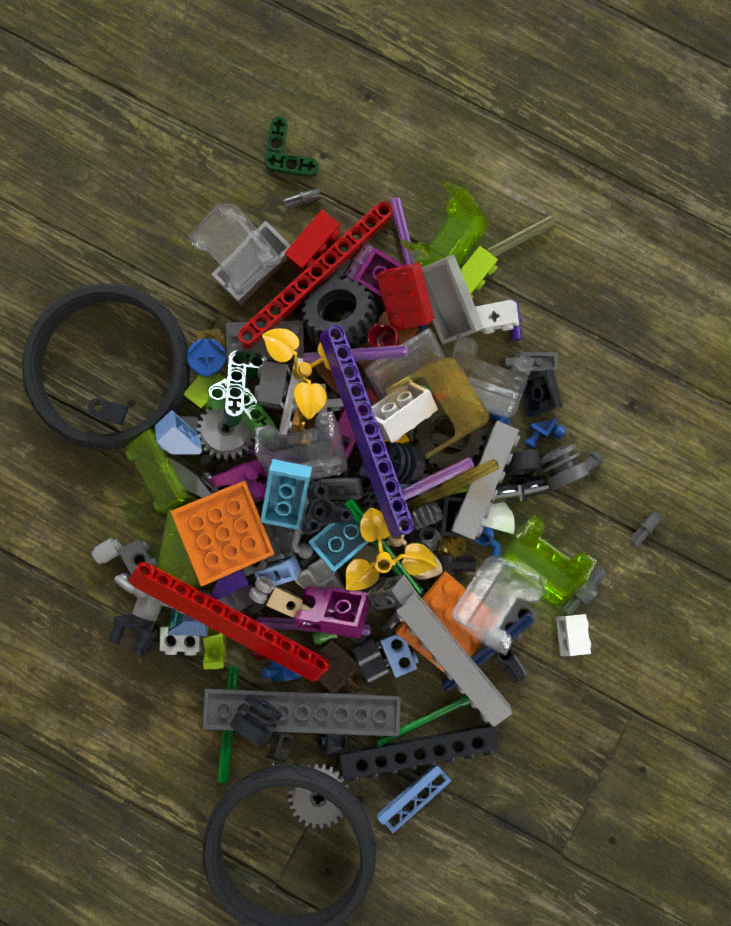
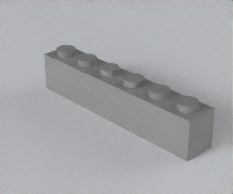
M499 421L495 422L451 529L452 532L475 540V537H480L483 527L480 526L483 518L487 519L491 510L488 508L491 500H495L498 490L495 489L497 483L502 482L505 476L504 466L505 464L509 465L513 456L510 453L513 446H517L520 436L517 435L518 429Z

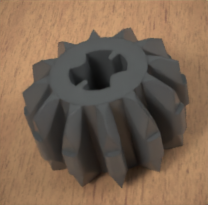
M434 502L410 512L415 530L432 526L443 518L440 507Z

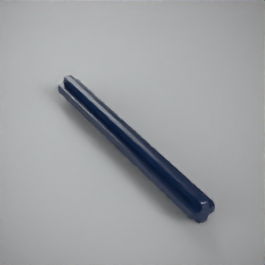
M526 613L471 659L480 667L534 623L535 619L530 613ZM447 678L442 682L441 686L446 692H449L457 683L454 679L450 680Z

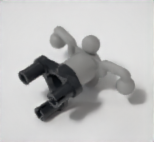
M323 468L311 470L300 530L294 529L291 539L294 552L298 553L303 559L310 558L313 549L307 543L298 546L301 532L308 535L314 534L326 524L346 523L352 519L350 515H353L350 509L339 507L329 500L326 496L328 491L324 485L316 484L310 486L311 477L316 482L323 480L326 470Z
M122 573L114 578L115 583L127 592L134 594L137 597V601L132 613L115 616L113 620L114 626L108 641L120 644L125 628H130L138 632L139 635L133 653L145 656L146 652L151 651L154 639L160 631L156 625V620L161 607L170 606L133 587L129 581L131 575Z

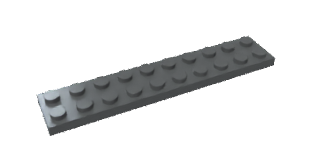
M205 688L203 729L233 730L229 724L236 713L246 715V712L240 706L242 703L250 705L245 701L246 695L249 694L271 703L283 715L280 720L272 718L278 725L276 728L267 725L266 728L270 732L399 736L401 696Z

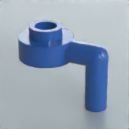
M482 526L483 530L480 539H475V541L480 545H489L493 548L491 562L496 564L499 562L502 547L494 540V531L489 527Z

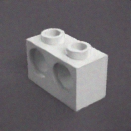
M162 626L160 628V651H165L166 655H176L177 651L185 652L184 655H196V652L202 650V636H192L195 638V645L190 646L186 641L188 636L172 635L176 639L175 645L172 646L167 642L169 626Z

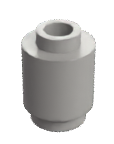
M109 538L95 547V550L92 551V556L98 564H105L120 555L118 550L122 546L117 539Z

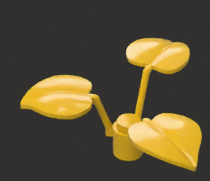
M273 329L265 332L262 338L267 352L275 361L287 362L294 355L292 375L296 380L301 381L294 388V400L300 412L307 419H311L324 407L327 395L321 385L317 383L311 384V381L306 378L310 376L312 368L323 361L325 367L331 370L321 342L318 345V354L322 358L312 364L307 362L298 364L297 352L294 350L298 348L299 340L293 332L287 329Z
M369 508L361 519L360 532L362 537L368 542L378 540L379 554L376 556V564H369L363 558L354 559L348 564L346 569V590L356 591L371 587L377 582L379 572L386 573L390 571L392 565H395L401 558H403V567L411 575H420L437 568V563L432 552L426 546L419 543L407 545L405 554H400L392 560L391 555L383 552L381 538L385 539L391 535L383 514L377 509Z

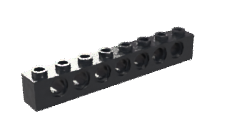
M489 723L391 742L383 746L376 745L340 753L344 780L357 781L362 776L368 775L369 778L379 776L382 772L394 774L403 768L414 770L418 768V765L426 764L429 767L437 765V762L444 760L445 763H450L460 757L471 759L476 757L475 754L480 753L491 755L496 750H499L495 726L493 727ZM479 737L482 739V743L479 746L472 745L474 738ZM456 741L463 743L460 750L453 749V744ZM442 745L444 750L442 753L437 754L433 751L434 747ZM417 749H423L425 754L422 757H416L414 752ZM402 752L406 757L403 761H398L395 759V755ZM383 756L387 761L385 764L379 765L375 761L376 758ZM359 760H365L367 766L359 768L356 763Z

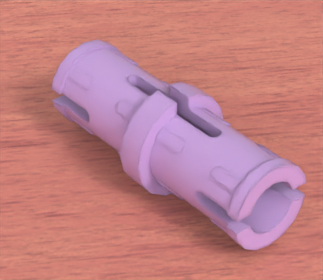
M364 243L360 252L352 259L353 262L344 276L352 279L354 282L355 277L374 248Z

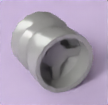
M259 576L255 582V587H252L248 593L249 597L259 604H264L268 599V594L272 593L275 588V584L267 577Z

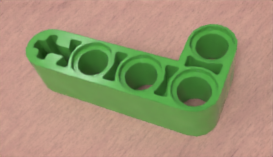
M226 379L210 387L207 400L210 408L218 410L224 407ZM245 386L244 403L247 404L243 406L241 420L259 443L270 444L273 441L276 426Z

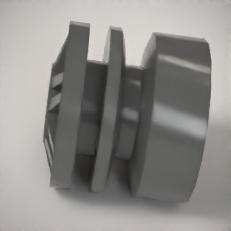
M576 444L562 446L547 453L539 460L541 465L546 462L550 465L543 469V472L553 471L554 473L547 479L552 491L589 474L584 462L576 464L574 462L581 455L580 452L572 456L570 454V451L577 448Z

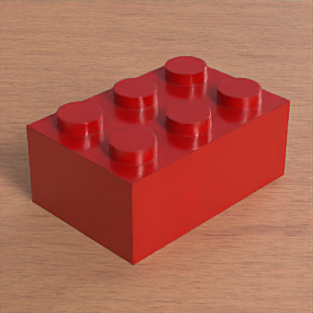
M321 210L285 252L287 263L300 274L304 272L341 238L340 224L325 211Z
M420 262L387 269L376 275L390 326L396 330L426 325L435 319Z

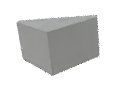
M252 584L218 599V601L237 611L257 603L248 594L253 587Z

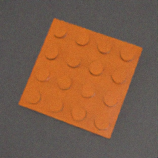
M245 481L169 511L201 587L274 555Z
M446 571L422 598L470 657L494 630L495 624L501 620ZM405 621L401 622L395 632L444 672V667L442 665L438 666L433 660V654L429 650H424L418 636L414 637L410 633L408 624Z

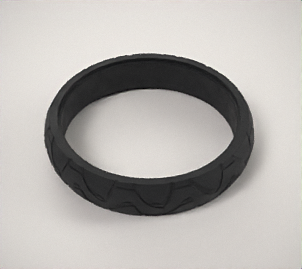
M119 284L88 285L68 292L65 296L58 298L36 320L28 335L23 352V383L35 412L60 437L71 443L91 449L114 450L125 448L145 441L155 435V425L171 410L177 413L189 385L190 367L187 360L189 348L183 330L176 321V318L154 297L138 289ZM123 302L147 311L164 328L173 353L171 383L167 394L158 408L136 426L109 434L81 431L69 424L58 414L46 394L42 376L45 349L54 331L72 313L95 303Z
M277 765L259 769L248 774L231 786L223 794L222 798L219 799L206 826L203 841V863L208 883L222 907L243 926H339L356 911L369 890L368 888L372 883L376 866V843L372 825L365 809L344 784L327 773L301 765ZM271 787H299L323 796L343 813L352 826L358 842L360 867L352 885L340 899L314 913L284 915L271 912L256 905L240 892L230 878L224 864L221 846L222 831L225 820L233 808L253 793Z

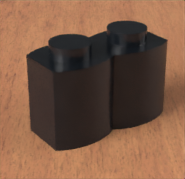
M373 636L352 646V650L368 683L390 673L388 668L391 667L387 657H382L380 650L383 648L379 640H374Z

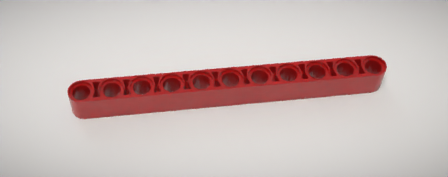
M385 201L379 202L244 325L238 333L239 345L244 349L253 348L263 339L262 335L265 332L274 329L307 298L311 291H315V287L326 281L364 243H367L390 221L393 210L391 204ZM384 211L387 215H381L379 212ZM371 223L374 227H368L366 224ZM357 235L361 239L356 240L352 236ZM344 247L348 251L342 252L339 250V248ZM332 260L334 261V264L330 265L327 264L325 261ZM318 272L321 276L314 277L312 273ZM301 284H304V285H306L308 288L305 289V290H302V289H300L298 286L301 285ZM286 297H291L294 299V301L286 302L284 299ZM276 309L280 314L273 315L270 311ZM263 322L266 324V327L259 328L256 324ZM245 335H250L252 339L250 341H244L242 337Z
M139 563L129 578L130 584L136 589L310 681L317 682L329 669L328 661L321 655L149 563Z

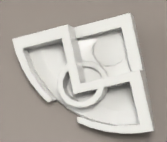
M490 501L488 506L491 509L487 519L483 518L481 526L514 534L515 524L512 510L509 509L505 502L492 504Z
M321 558L309 564L306 569H302L298 578L294 580L303 589L307 586L329 589V587L346 589L337 570L332 572Z

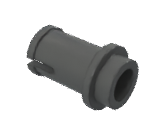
M597 451L591 452V456L584 462L589 471L588 475L599 463H603L604 457Z

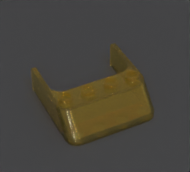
M446 357L430 363L385 390L386 396H389L420 377L425 379L454 425V437L425 454V460L483 427L489 420L487 409L458 362L452 357Z

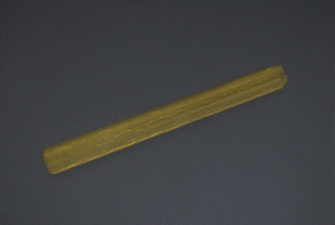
M491 459L407 502L409 513L498 470L500 467L498 461Z

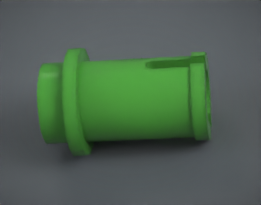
M312 633L315 645H321L323 642L338 638L334 634Z

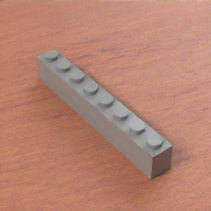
M416 591L412 593L403 606L396 607L397 612L395 613L401 622L405 621L408 624L410 633L414 637L418 636L424 650H429L433 654L432 658L438 666L442 665L444 667L446 676L450 680H455L458 690L461 694H466L469 697V703L474 709L478 708L480 710V715L486 723L489 721L494 727L513 714L510 704Z

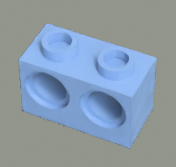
M291 555L268 562V567L254 574L256 579L259 576H264L277 586L296 580L301 573V568L296 556Z
M397 633L380 639L395 678L417 669L416 664L419 661L415 652H410L408 647L410 644ZM395 639L401 640V648H392V641ZM406 657L410 660L407 667L399 665L401 658Z

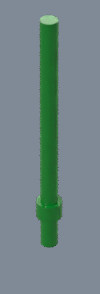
M463 694L459 696L460 699L399 729V736H383L377 739L378 746H383L453 710L470 705L469 697Z

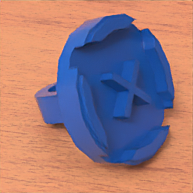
M199 339L188 349L187 360L189 367L194 373L199 376L210 377L221 372L225 366L226 355L222 345L214 339Z

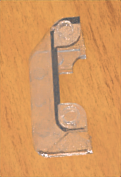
M217 204L188 236L192 241V245L197 250L208 251L230 277L228 288L236 295H242L281 262V258L245 214L234 204Z

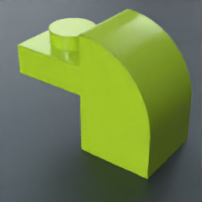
M209 627L207 636H203L205 649L204 670L224 668V662L227 658L226 636Z

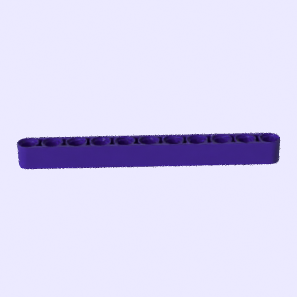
M332 325L321 333L320 341L386 526L392 536L398 537L409 534L413 530V521L347 337L341 326Z

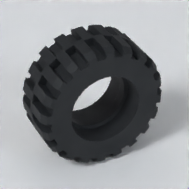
M335 278V281L330 282L328 280L323 285L319 284L315 287L314 292L311 291L308 294V299H305L301 313L311 341L318 347L321 342V333L332 325H339L345 332L350 349H358L362 343L366 344L368 342V331L375 324H378L379 317L369 289L362 285L361 282L356 280L353 282L349 278H345V280ZM343 309L354 310L352 315L345 320L339 322L326 321L336 311Z
M448 398L442 402L439 400L435 401L438 410L429 418L417 424L413 433L414 445L423 452L425 465L438 472L466 458H470L473 464H476L482 456L487 441L484 419L481 418L477 410L472 408V405L462 403V400L456 399V401H451V398ZM449 419L461 422L468 432V442L464 449L451 455L441 453L432 443V432L435 426Z

